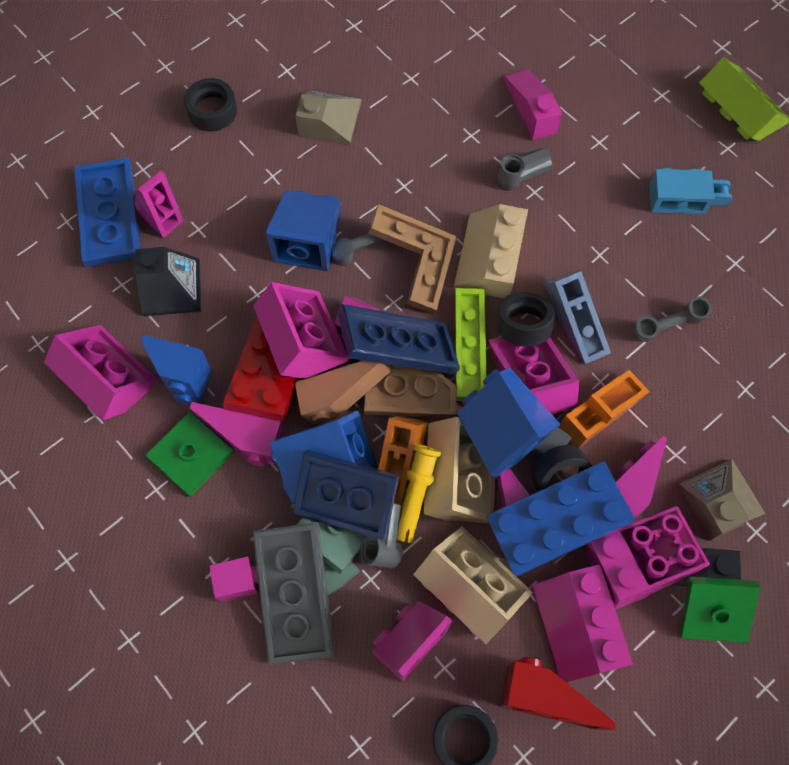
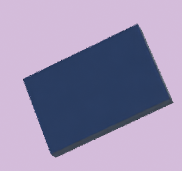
M307 450L303 455L293 514L384 540L388 533L400 475Z

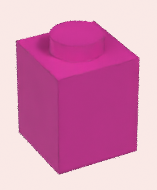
M249 557L209 566L214 597L220 603L259 594L257 584H259L257 565H253Z

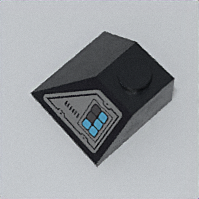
M167 247L135 249V278L143 316L201 311L199 258Z

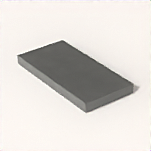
M319 522L253 531L268 665L334 657L335 647Z

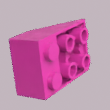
M678 506L622 527L587 544L584 551L591 566L601 564L615 610L642 600L710 565Z

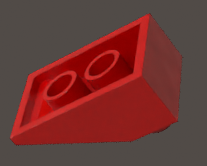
M521 657V660H517L507 666L500 707L598 731L615 730L616 723L551 669L541 667L542 661Z

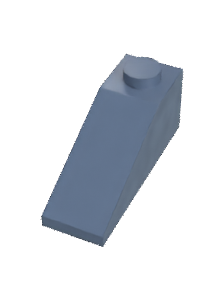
M582 271L566 272L543 282L549 301L554 307L555 315L582 363L587 364L610 354V348Z

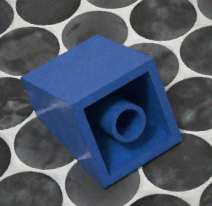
M285 190L266 232L273 262L328 271L332 257L331 250L336 241L342 216L341 200L329 195L318 196L304 191L294 192Z
M511 368L501 372L497 369L491 372L483 380L485 386L479 392L474 390L462 401L465 406L457 413L494 479L518 464L561 425Z
M358 410L270 442L272 459L279 467L283 490L289 496L291 502H295L303 455L307 450L375 469L378 468Z

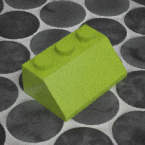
M724 57L699 82L705 89L702 92L703 95L710 102L714 103L717 101L721 105L720 113L729 121L734 119L739 125L737 131L747 140L751 137L760 141L789 123V117L740 66Z

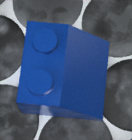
M143 335L141 342L174 400L185 405H191V402L202 404L213 374L202 349Z

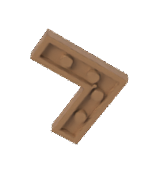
M378 204L368 233L420 254L406 304L433 314L438 307L456 236Z

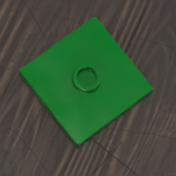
M189 412L146 456L188 496L192 497L234 454V451Z
M690 576L679 627L681 639L748 643L761 589L759 583L754 580Z

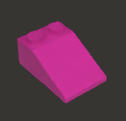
M503 337L488 340L497 370L501 372L511 368L551 414L577 408L579 380L550 337L541 344L525 347L514 345Z
M420 601L414 607L407 604L397 615L396 619L399 623L390 632L386 628L373 642L376 646L373 654L401 682L410 675L447 633L452 623L449 617Z

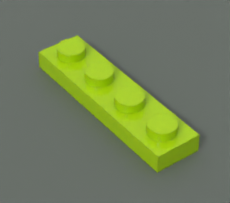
M455 288V354L460 366L456 373V401H463L474 390L479 392L485 386L483 380L486 378L484 289Z

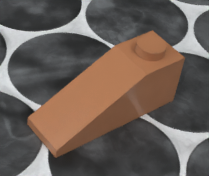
M363 360L295 382L301 416L311 425H317L340 417L390 373L389 365Z

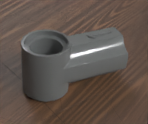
M540 147L520 156L516 154L504 156L497 175L498 185L504 190H515L522 181L550 171L553 166L551 154L547 148L543 149Z
M393 505L387 537L384 540L370 536L363 539L359 549L360 559L363 564L392 569L401 562L403 549L399 541H397L401 505Z

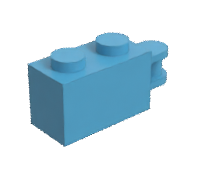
M656 169L649 183L651 213L706 214L711 206H725L732 202V195L729 194L731 183L727 180H713L712 171Z

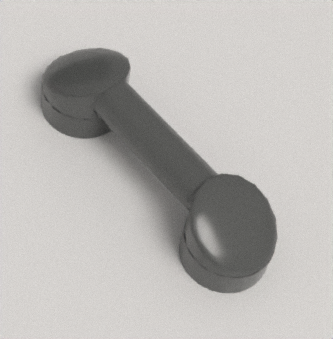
M369 233L352 240L341 238L332 247V260L337 265L346 266L353 261L355 250L384 239ZM384 240L385 243L390 246H398L394 243Z
M699 296L690 300L682 311L659 320L651 316H643L634 324V333L641 341L649 342L659 331L683 322L700 323L711 314V303L706 298Z

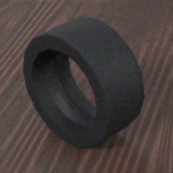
M216 78L201 79L194 82L187 89L184 96V105L192 124L201 130L219 131L228 127L236 117L237 103L234 92L230 85L223 80ZM216 96L226 100V104L216 112L203 113L196 110L197 104L205 98Z
M518 292L509 295L501 302L498 309V332L505 340L514 345L525 347L541 344L551 336L555 317L554 307L548 299L539 294ZM519 313H528L537 316L542 321L534 325H523L512 321L510 317Z
M560 445L549 449L538 458L533 466L531 475L533 485L539 492L549 487L550 479L561 468L578 465V474L593 467V465L579 448L571 445Z
M470 705L452 707L440 716L434 726L432 735L434 752L443 765H490L497 754L499 743L497 728L490 716L478 707ZM460 718L474 720L484 731V749L480 756L472 761L463 762L455 759L450 755L445 745L447 728L452 722Z

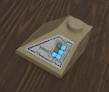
M313 90L303 93L295 115L298 136L350 145L361 106V99Z
M732 459L677 485L710 541L766 514Z

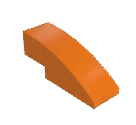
M628 370L592 394L582 405L568 413L562 419L561 425L558 428L572 437L569 442L574 447L580 448L627 412L650 391Z

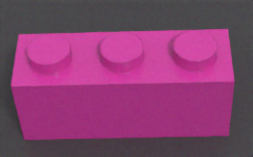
M270 282L253 307L280 375L308 378L347 362L349 358L320 292Z
M102 325L55 335L44 361L102 421L125 413L158 382V379Z
M601 564L571 571L532 585L557 674L565 682L633 665Z

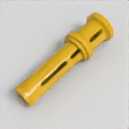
M414 444L413 446L415 454L411 469L406 472L409 483L399 517L397 540L405 542V539H407V543H412L414 540L413 537L428 485L430 486L434 482L432 473L435 462L442 453L438 449L421 444Z

